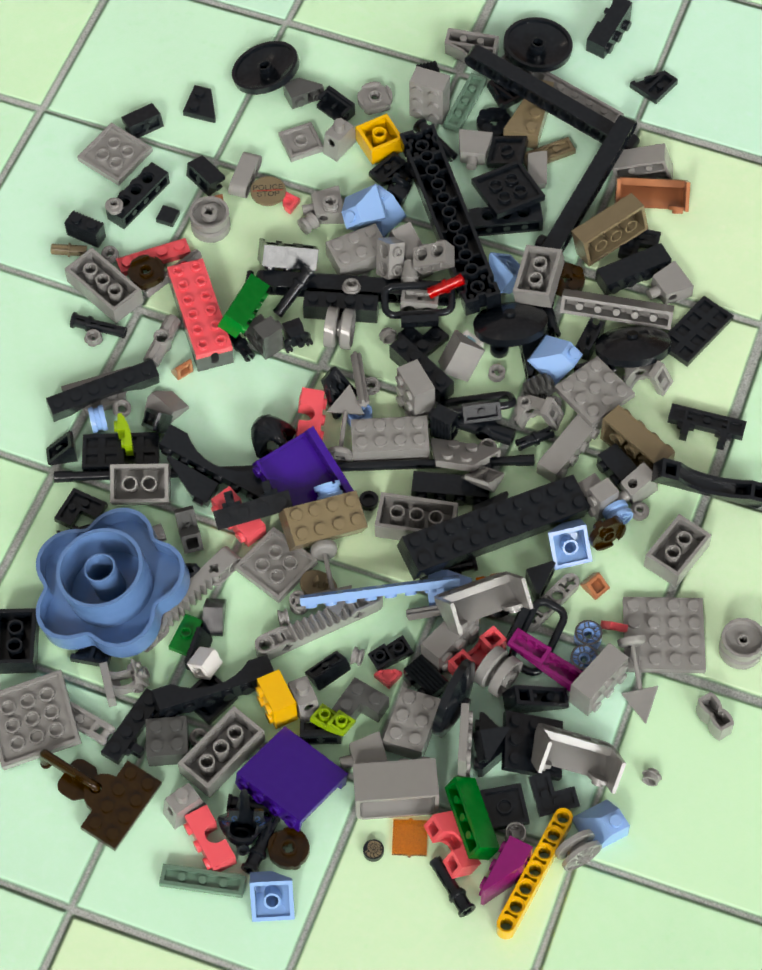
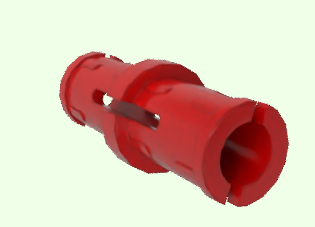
M460 273L428 287L427 292L430 298L433 299L441 294H448L451 290L466 283Z

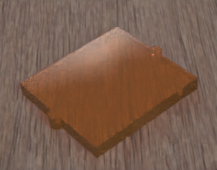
M409 818V820L393 819L392 855L407 856L408 858L411 856L427 857V832L423 826L427 821L413 820L412 818Z

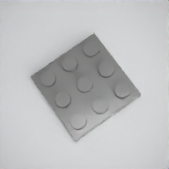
M110 123L77 158L79 162L119 186L153 152V149L150 145L115 124Z
M598 356L554 386V391L591 428L601 422L617 405L623 406L635 397V392Z
M273 527L234 567L238 573L276 602L280 603L298 585L302 575L306 571L312 570L318 564V559L312 557L303 548L289 551L285 535Z
M461 703L457 776L470 777L473 711H469L470 703Z

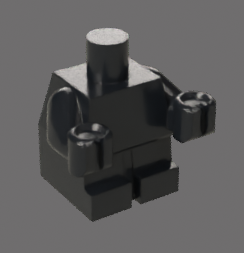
M395 172L392 181L396 182V184L390 183L387 191L393 194L399 205L402 206L411 189L412 180L410 178H400V175Z
M300 318L282 323L285 336L284 349L287 353L289 351L293 352L292 347L295 346L302 348L305 343L307 346L309 344L313 345L309 332L304 331Z

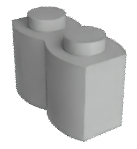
M709 692L700 697L697 702L696 713L699 719L708 725L710 734L718 741L729 736L734 726L730 713L722 708L721 702L715 694Z

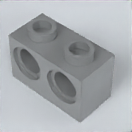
M393 236L377 239L376 275L387 280L401 278L404 265V241Z
M441 239L435 243L421 244L419 247L413 248V268L422 275L455 267L454 246L446 240Z
M402 290L400 311L438 309L439 296L431 299L427 290Z

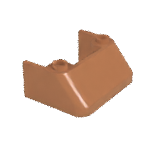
M615 177L614 203L632 193L644 205V208L669 209L674 214H683V211L689 212L691 182L676 179Z

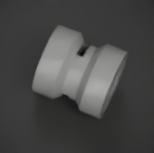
M520 822L510 823L506 827L505 841L507 842L509 836L525 842V826Z

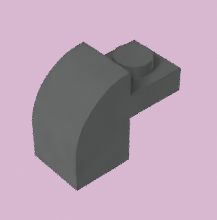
M193 505L174 510L184 553L188 554L204 550Z

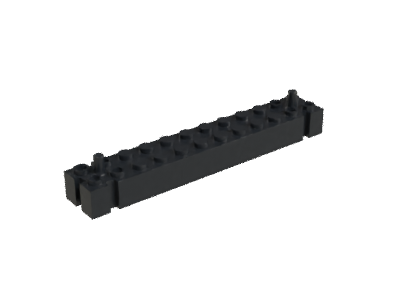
M434 124L421 127L420 132L414 133L413 130L400 133V144L403 154L407 157L408 167L437 240H446L454 246L455 267L448 268L451 278L461 273L465 280V285L455 288L459 298H461L465 315L478 313L480 308L486 306L487 310L501 306L500 290L497 283L494 282L493 272L441 141H438V134Z

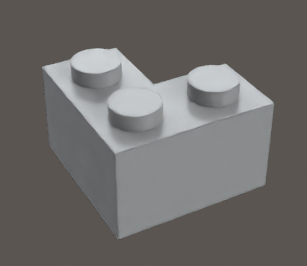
M594 473L578 484L590 506L588 514L599 521L604 518L602 515L603 510L618 500L619 490L608 477L601 481Z

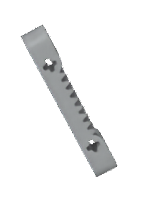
M225 546L190 578L189 589L183 600L173 609L163 614L159 633L154 642L144 652L152 650L167 636L169 626H174L173 620L179 621V615L185 616L184 609L190 611V604L196 605L195 599L201 601V594L207 595V589L212 590L213 586L222 584L236 571L234 566L242 558L228 546Z
M378 596L375 601H365V598L357 599L355 603H345L339 618L330 609L325 607L323 611L318 610L315 615L312 613L308 618L303 617L301 621L296 620L294 624L289 623L288 626H280L264 633L255 640L257 657L268 655L269 660H272L376 613L383 607V596ZM263 646L269 647L266 650L261 649Z

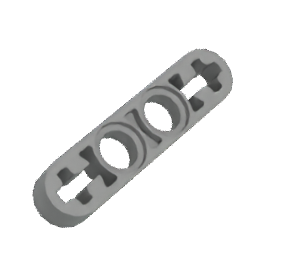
M574 573L564 575L541 598L550 599L562 606L578 590L579 577ZM567 581H574V586L570 584L566 590L564 589L567 586ZM559 592L563 597L556 600L552 597V594ZM549 608L548 612L543 613L538 609L534 624L531 623L528 631L537 630L555 611Z

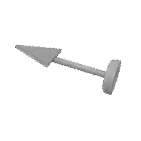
M349 384L327 410L329 413L343 414L339 446H333L328 449L336 462H351L353 459L352 451L343 447L348 414L365 415Z
M332 540L317 541L310 547L311 556L319 561H324L330 590L315 593L352 588V585L340 588L334 587L329 559L337 554L338 548L337 544ZM339 601L337 605L326 607L339 618L345 601Z
M645 635L620 638L617 640L618 646L621 648L630 647L638 689L621 694L646 724L658 686L642 688L635 646L644 644L646 638Z

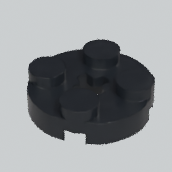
M496 107L482 109L477 117V130L493 132V136H503V129L511 119V116L507 113L506 109L504 111Z

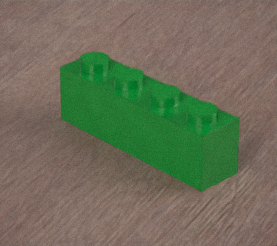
M251 273L219 322L218 327L234 338H237L240 332L244 334L256 316L255 313L262 306L260 302L263 303L269 295L266 291L270 285Z
M455 776L445 786V791L468 858L489 860L499 851L500 846L476 779Z

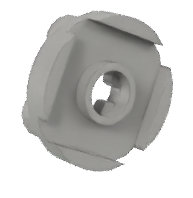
M369 82L364 84L360 92H358V104L368 115L381 113L391 108L393 100L392 91L387 85L385 87L380 82Z

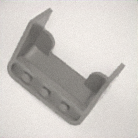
M507 571L490 575L434 596L436 606L449 631L458 635L463 634L462 632L466 630L469 622L499 611H509L512 614L521 611L522 607L533 609L525 577Z
M538 723L536 727L531 762L538 773L542 774V771L551 769V766L586 775L592 780L591 783L598 787L605 785L611 793H616L626 762L612 744L543 723Z

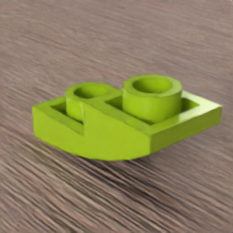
M118 413L117 421H114V432H118L119 439H121V447L125 448L126 456L134 455L129 425L122 413Z
M323 703L310 717V722L339 736H344L356 723L355 719L341 710L335 712Z

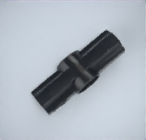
M459 416L458 429L473 433L480 440L489 438L509 446L514 441L516 429L498 424L496 420L464 424L463 416Z

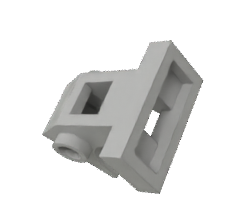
M658 360L656 363L648 366L625 368V375L622 376V380L631 389L637 381L645 380L646 378L650 379L655 391L661 396L665 395L673 383L665 364Z
M526 395L517 397L514 421L524 430L528 420L538 415L543 417L547 425L552 427V430L557 431L565 414L554 398L547 396L546 399Z
M131 659L127 669L119 672L109 671L107 662L99 663L109 707L117 706L116 696L132 692L140 693L145 690L144 688L150 686L148 679L150 673L147 667L141 665L140 661L137 662ZM132 678L130 684L121 686L120 680Z

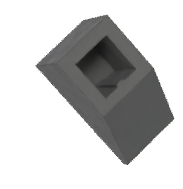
M297 78L283 86L284 96L293 110L311 102L319 101L318 96L324 91V86L317 82Z

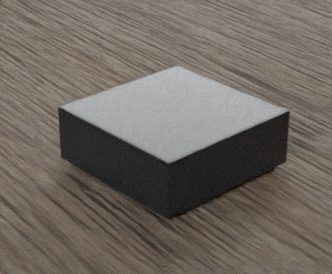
M163 205L156 217V222L173 227L180 215V210Z

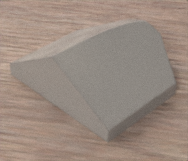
M154 391L147 397L145 411L146 408L172 415V423L186 412L189 406L173 391Z
M480 466L476 471L469 472L461 478L480 488L495 492L505 473Z

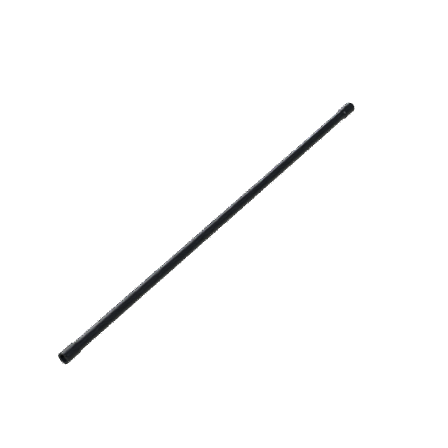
M534 454L491 457L489 463L493 466H534ZM434 459L336 462L342 472L442 468L436 467ZM252 465L219 466L234 471H247L254 468ZM170 468V477L178 478L173 469ZM110 470L54 471V483L110 480Z

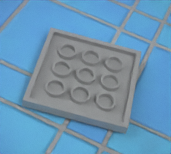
M623 597V624L628 625L627 632H623V638L635 635H645L646 638L644 644L635 646L640 672L705 674L703 598ZM630 647L624 648V654L629 657L627 664L629 667L626 672H634Z
M61 669L0 690V763L3 770L39 759L42 749L56 753L82 744Z

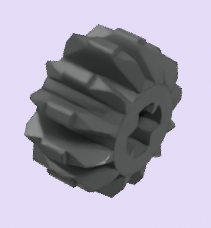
M547 373L538 374L523 383V393L525 396L532 395L546 399L547 396L549 397L554 394L555 383Z

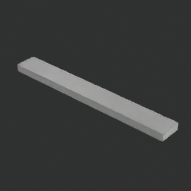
M505 54L501 57L506 61L512 63ZM524 70L538 79L554 82L555 89L614 123L619 115L624 116V113L550 72Z

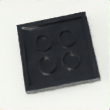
M519 160L471 179V184L497 219L545 200V194Z
M506 710L503 713V727L507 726L510 729L502 740L501 770L530 776L540 774L531 762L536 727L538 723H543L563 729V721ZM551 766V769L542 771V773L549 771L551 780L559 781L562 779L561 768Z

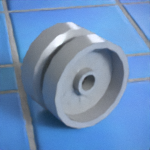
M205 196L197 199L192 204L189 216L194 236L206 243H215L223 240L228 235L231 226L229 208L226 202L215 196Z
M328 307L323 331L324 347L334 348L339 337L340 348L351 350L356 323L355 309L345 308L341 316L339 307Z
M737 618L726 624L719 642V654L722 660L728 666L739 670L752 668L760 662L762 657V626L748 618Z
M498 645L480 663L475 672L474 682L483 688L488 686V692L499 698L515 682L521 672L523 662L515 656L508 657V651Z

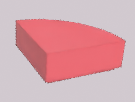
M287 191L282 200L285 211L291 215L300 203V198Z
M601 620L600 626L602 629L624 633L628 630V625Z
M381 669L374 674V678L388 689L402 676V672L397 669Z

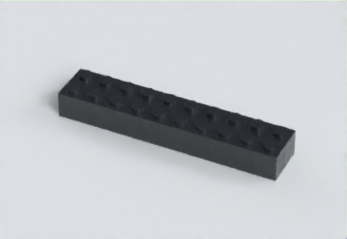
M570 475L402 536L397 544V548L414 581L551 530L563 522L583 518L590 510V506L574 475Z

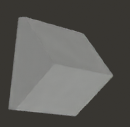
M455 330L438 363L445 374L468 382L485 349L458 330Z

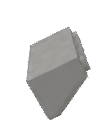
M422 757L412 760L403 758L398 761L380 760L371 763L362 761L352 764L355 809L358 819L370 820L432 815L439 811L436 758Z

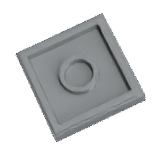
M312 122L278 132L291 162L323 152V144Z

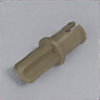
M71 243L68 245L51 244L50 251L54 255L81 256L87 251V245H71Z

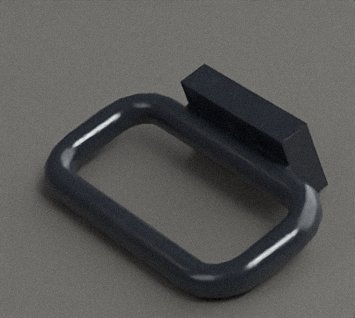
M441 280L392 283L385 286L381 292V308L387 317L401 319V328L435 327L439 324V316L449 315L455 309V291L453 289L448 293V306L444 309L394 312L389 309V292L427 289L440 283Z
M499 391L443 400L440 404L446 407L461 404L462 408L452 410L458 412L459 416H463L464 424L502 419L501 410L514 407L517 400L513 393ZM499 399H508V401L500 402Z
M538 598L532 603L533 609L522 607L521 611L517 612L506 636L507 643L517 628L527 633L538 608L546 606L560 615L559 622L547 645L552 648L551 652H553L567 623V612L564 607L550 599ZM510 648L508 657H516L517 652ZM524 664L521 669L522 673L530 676H538L542 673L537 667L530 668Z

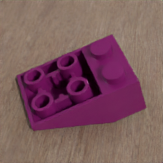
M509 836L507 842H502L498 851L500 853L498 859L494 858L489 867L490 873L488 878L484 876L479 888L481 890L479 896H481V905H485L518 882L532 856L533 846L512 836Z

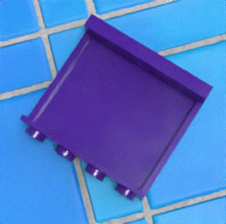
M314 426L252 464L254 467L252 468L253 473L257 478H261L262 482L270 480L272 489L277 488L278 493L289 490L293 506L316 501L318 495L315 493L314 487L330 481L334 483L335 480H340L341 485L339 487L340 490H343V493L354 491Z
M284 726L236 772L235 784L240 790L243 788L247 789L248 794L257 803L268 808L272 815L281 818L289 828H294L299 832L302 823L337 788L342 789L346 785L348 773Z

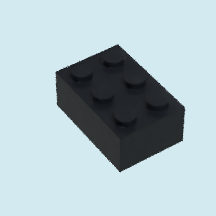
M36 608L0 609V674L37 673L39 624L36 619Z

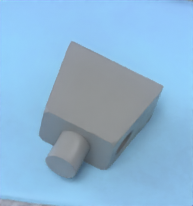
M342 118L335 119L334 124L325 132L323 154L337 162L356 143L355 127Z
M459 129L460 162L466 163L468 170H476L477 165H484L486 163L493 132Z
M339 186L312 193V203L302 205L303 216L308 212H312L317 217L319 224H345L341 213L343 204ZM326 195H335L338 198L339 207L336 212L327 213L323 210L322 199Z
M673 261L653 275L652 288L647 289L646 294L650 300L659 297L663 304H669L691 297L694 285L676 261Z
M644 462L620 482L621 492L619 493L618 500H625L634 504L642 502L658 491L657 483L651 482L653 471Z
M303 676L290 681L288 688L296 701L299 719L307 723L310 721L313 713L319 708V704L308 677ZM308 705H309V707H311V708L308 709V710H305V709H304V708H305L306 706H308Z
M380 731L351 742L349 744L350 755L339 757L341 769L353 767L352 764L362 761L371 763L387 760Z
M187 783L165 798L163 815L176 830L186 823L185 815L206 804L190 783Z

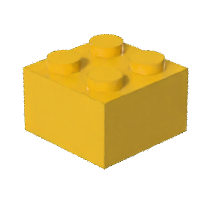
M387 113L355 127L356 141L372 165L384 160L392 152L397 154L403 152L400 144V132Z
M275 670L257 678L258 687H255L258 696L256 698L260 707L264 706L266 710L265 716L268 723H273L275 729H278L298 720L296 701L280 670Z

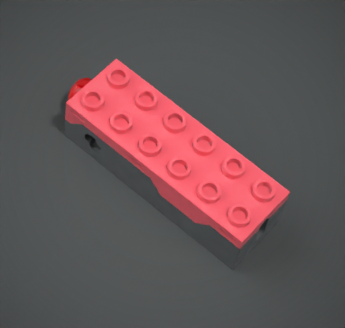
M203 258L189 262L183 261L177 265L167 267L169 285L197 371L200 372L234 363L233 347L229 335L218 327L223 317Z

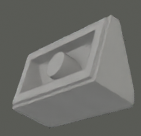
M547 151L528 153V173L540 188H545L547 185Z

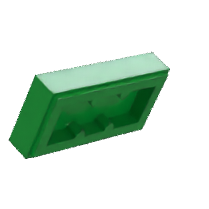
M185 614L168 646L169 650L186 656L196 628L198 626L203 627V620Z

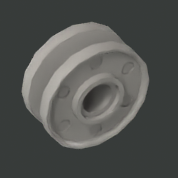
M592 830L580 831L558 846L555 856L559 860L565 859L562 862L564 870L572 871L583 866L601 851V843L597 840L592 841L595 837Z

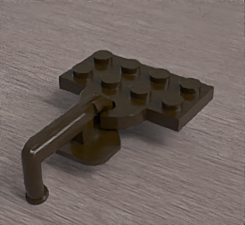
M46 749L40 751V765L43 769L54 766L64 773L58 781V791L72 801L84 799L87 808L91 811L81 825V830L114 851L117 850L162 785L160 780L128 760L117 776L110 774L98 775L96 767L86 760L76 759L69 764Z

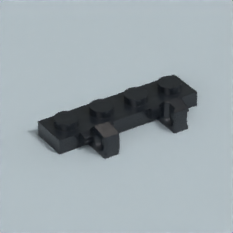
M672 403L667 423L676 424L677 429H681L679 440L686 441L688 432H694V429L715 434L714 437H718L716 449L724 450L726 441L731 442V438L742 441L747 421Z
M270 480L261 482L265 493L260 495L261 498L241 504L240 501L235 502L232 491L224 492L226 503L222 504L223 509L213 511L218 530L280 513L285 508L293 507L289 490L278 493L277 488L272 489Z
M145 689L101 751L102 756L118 765L125 755L129 756L132 754L141 759L145 753L144 748L136 743L137 738L146 727L145 719L159 718L152 701V691L150 689Z

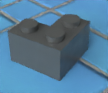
M260 314L255 317L249 324L244 336L263 358L267 360L284 349L283 326L278 320L275 321L272 316L265 319Z
M354 677L332 710L335 712L341 710L355 720L362 713L378 723L389 708V697Z

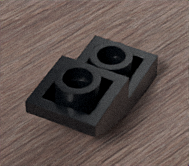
M402 635L388 645L382 644L368 653V656L379 671L414 654V652Z

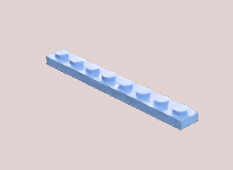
M459 575L300 595V605L310 609L316 608L317 604L325 603V606L337 605L339 601H345L348 604L355 603L357 599L365 598V601L376 600L378 596L394 598L397 597V594L405 593V596L416 595L417 591L434 593L437 592L436 589L440 588L448 591L456 588V586H460Z

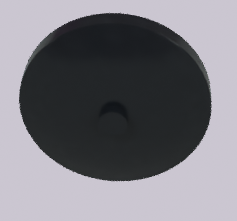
M539 17L516 21L506 30L503 40V49L507 58L516 66L531 72H550L559 69L568 62L573 48L572 38L563 26L555 21Z
M282 41L261 43L250 48L237 59L232 69V79L236 87L244 93L252 95L266 94L281 88L295 76L299 69L300 59L296 49L289 43Z
M515 302L501 303V306L488 310L486 308L478 313L473 321L474 334L480 341L489 345L499 347L521 346L539 339L546 333L548 329V316L538 306Z
M641 325L623 326L602 334L595 343L596 355L608 365L623 368L643 367L667 357L671 351V339L666 332L658 328Z
M464 659L454 672L439 703L432 727L433 735L440 738L444 737L460 718L461 703L471 704L469 697L474 683L475 662Z

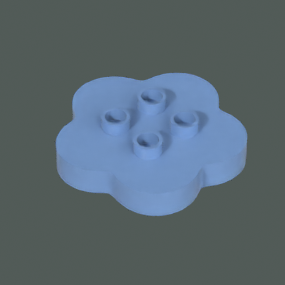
M131 508L112 509L97 517L89 527L59 532L42 545L36 558V571L44 585V589L36 605V619L48 640L59 648L76 650L96 646L105 654L113 657H132L146 650L154 642L160 630L163 614L177 606L185 597L190 585L189 569L182 555L175 547L158 540L153 527L145 515Z

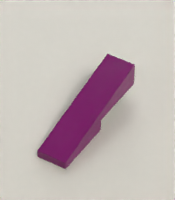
M519 628L516 629L507 643L510 648L569 692L571 684L583 672L551 652V647Z

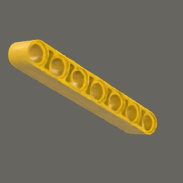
M559 808L555 811L499 915L496 933L500 938L510 939L518 929L556 857V849L564 842L571 829L573 815L569 809ZM565 818L568 822L561 823L558 819ZM555 835L559 839L553 841L549 839V836ZM545 852L549 857L542 858L539 854ZM537 870L540 874L533 876L530 874V871ZM528 888L531 892L524 894L520 889ZM512 906H519L521 910L514 912L510 908ZM509 924L511 929L504 930L501 928V925Z

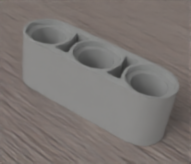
M248 152L242 153L230 181L228 194L242 198L248 197L251 185L254 183L262 163L261 155Z

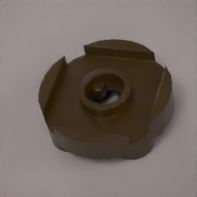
M141 255L130 263L131 266L127 271L128 277L141 290L152 288L165 279L164 265L156 256L153 258L149 257V255ZM144 270L150 271L147 274H143Z
M564 263L556 295L562 297L564 288L578 291L583 290L585 275L582 267L571 263ZM563 278H569L571 280L564 282Z
M618 516L605 521L599 520L593 525L594 530L591 532L588 540L597 551L608 549L614 545L612 542L616 538L620 540L623 537L626 526Z
M289 827L283 828L284 830L278 833L276 831L268 842L270 861L281 869H299L306 862L310 853V845L306 835L301 830L298 832L294 828ZM289 844H291L292 849L294 850L290 853H286L283 847H288Z

